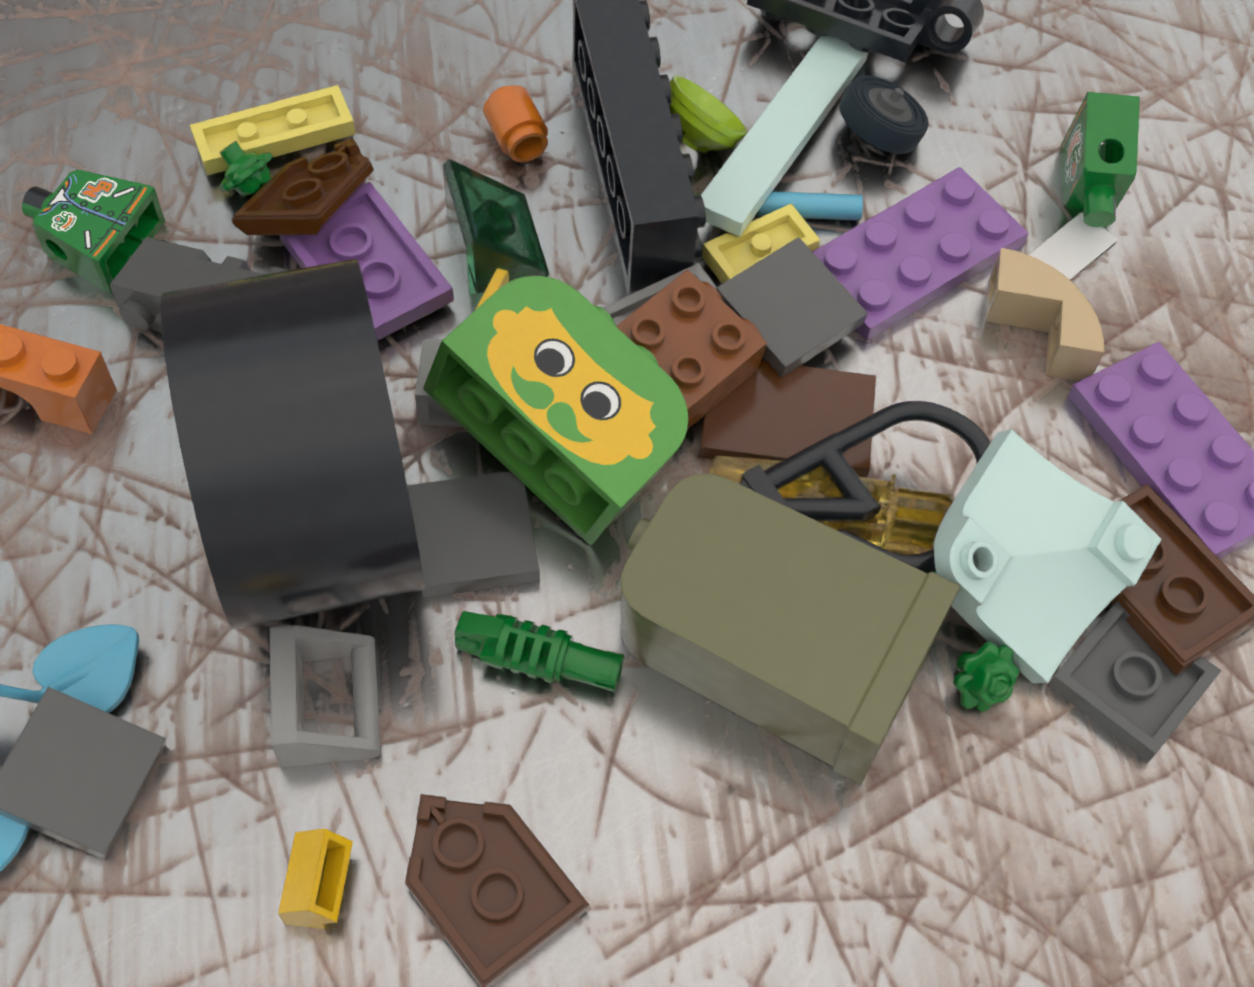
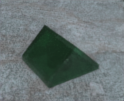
M448 159L442 165L446 211L469 295L485 292L497 268L509 272V282L526 276H549V270L525 194Z

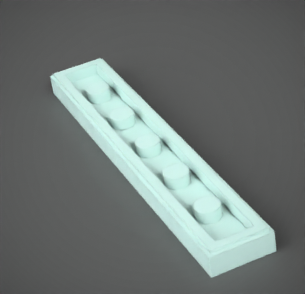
M831 35L819 37L701 194L704 201L707 223L738 237L741 236L865 63L868 55L867 52L856 50L849 42Z

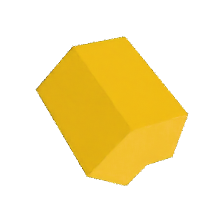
M325 828L295 832L278 910L283 924L325 929L326 923H337L353 841ZM325 856H327V857H326V862H325V867H324V872H323V877H322V882H321V887H320V891H319L318 901H317V905H315V904H316L317 895H318V890H319V885H320V880H321V875H322L324 860H325Z

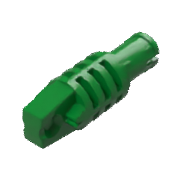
M467 611L462 612L455 628L456 649L478 656L481 663L501 670H505V668L511 669L512 673H525L528 677L534 679L540 677L545 682L552 684L555 681L561 682L565 678L594 685L611 692H615L623 668L624 654L604 651L574 642L573 636L568 635V631L562 629L555 631L552 630L551 626L543 624L537 626L535 622L528 620L522 622L519 621V618L510 615L496 614L494 617Z

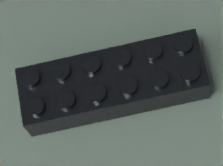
M573 0L572 61L629 292L639 291L693 266L695 261L701 260L702 252L698 228H703L706 224L704 201L701 195H693L691 186L694 183L693 163L690 154H682L680 149L683 139L681 120L678 113H670V81L667 74H659L658 68H660L661 64L660 47L657 37H649L648 34L650 30V13L647 1Z

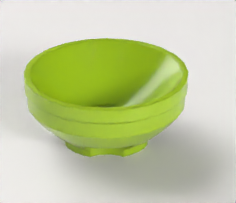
M673 76L670 80L671 105L669 109L671 114H679L682 125V142L693 150H699L703 153H707L708 150L719 151L736 147L747 134V129L742 121L725 104L698 84L682 76Z

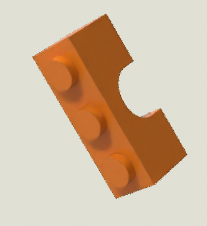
M0 324V388L11 391L25 399L33 406L40 420L93 435L117 390L101 352Z

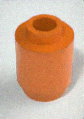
M517 85L503 86L496 89L486 100L483 114L502 152L516 162L523 163L536 159L547 148L548 129L528 90Z

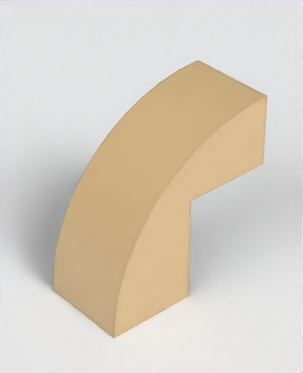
M1001 248L988 282L985 322L1048 332L1046 376L1081 381L1093 375L1104 354V338L1098 317L1085 295L1065 275L1045 262L1015 250Z

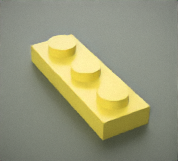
M338 85L190 125L193 139L207 176L226 171L228 164L219 152L234 141H237L245 153L255 152L260 155L270 152L273 157L356 135L354 120Z

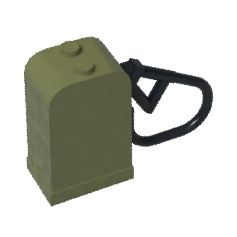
M905 401L887 406L844 430L827 436L764 471L760 465L755 466L742 473L740 484L714 474H696L679 481L668 492L652 520L650 521L643 517L639 521L628 542L627 550L631 554L626 560L621 574L620 592L621 639L628 652L641 663L832 766L833 771L862 785L939 634L960 585L933 573L936 571L934 549L911 555L894 553L847 530H835L818 521L865 522L880 512L881 506L852 469L843 454L899 423L925 421L948 429L966 442L975 456L976 463L979 462L991 443L986 434L966 416L933 402ZM822 466L844 497L783 498L778 489Z

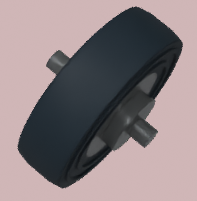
M863 75L854 79L840 101V113L850 129L867 143L889 153L906 154L911 152L924 137L929 126L926 112L913 96L898 85L877 76Z

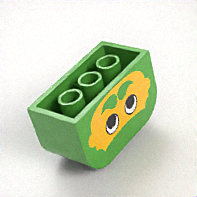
M526 276L506 283L449 333L440 343L423 387L427 394L590 546L651 483L682 444L688 427V411L683 394L674 380L659 367L654 355L646 348L633 343L616 327L613 318L603 308L592 305L570 285L545 276Z

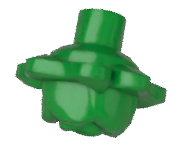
M237 141L232 142L219 152L228 164L225 178L219 186L221 191L235 189L242 197H246L259 191L271 179V173L267 166V163L273 158L270 152L260 155L255 152L245 153Z
M986 642L977 653H963L957 660L956 666L960 673L955 676L953 684L960 691V704L966 709L976 706L978 710L985 712L995 703L1005 702L1011 697L1013 687L1017 682L1016 678L1020 673L1019 668L1013 663L1012 649L1006 645L997 647L992 642Z

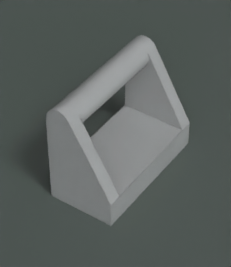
M297 625L270 627L271 746L280 768L378 757L380 755L375 638L369 635ZM351 658L354 736L305 731L304 662Z

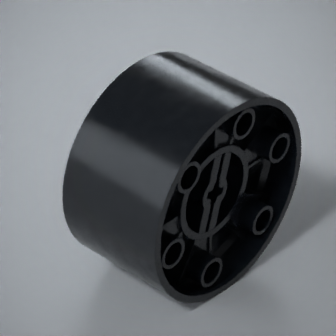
M358 259L163 293L160 305L162 339L183 463L210 572L220 603L231 627L237 630L425 590L418 541L391 403Z

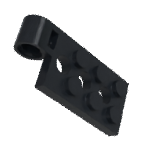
M747 0V5L760 9L761 13L769 18L777 20L788 19L804 25L806 30L812 34L819 36L831 35L849 42L856 50L867 53L877 52L902 62H906L917 44L943 53L961 51L968 45L984 17V7L981 0ZM945 14H953L959 17L964 27H954L949 24Z

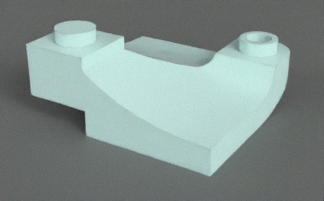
M1010 429L998 432L945 514L934 540L935 568L937 575L960 585L952 603V607L988 642L994 643L997 647L1006 645L1013 651V663L1031 683H1048L1071 647L1097 615L1127 586L1136 585L1159 545L1161 538L1124 501L1113 502L1076 481L1044 458L1014 430Z

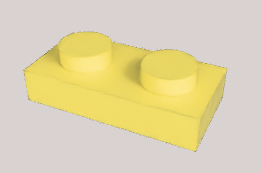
M788 204L751 221L740 237L728 232L704 243L701 257L723 284L798 237L812 252L819 248L820 239L792 204Z

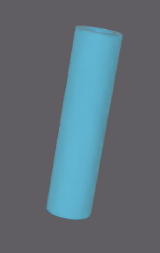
M772 191L757 212V217L765 216L788 204H792L803 219L860 221L863 212V197L858 194Z

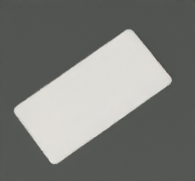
M1081 212L1029 255L1052 266L1071 280L1117 241V238L1103 227L1086 225L1083 221V212Z

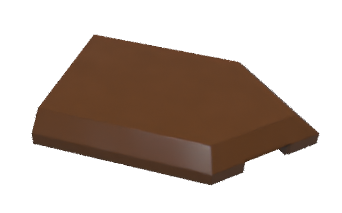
M351 138L335 144L336 152L321 155L309 164L305 156L289 162L231 220L234 226L246 235H317L367 182L374 171L372 163L366 156L364 157L361 154L359 146Z
M420 795L416 818L417 825L411 857H409L405 885L481 987H491L577 921L589 908V903L510 804L493 802L475 804L447 800V797Z

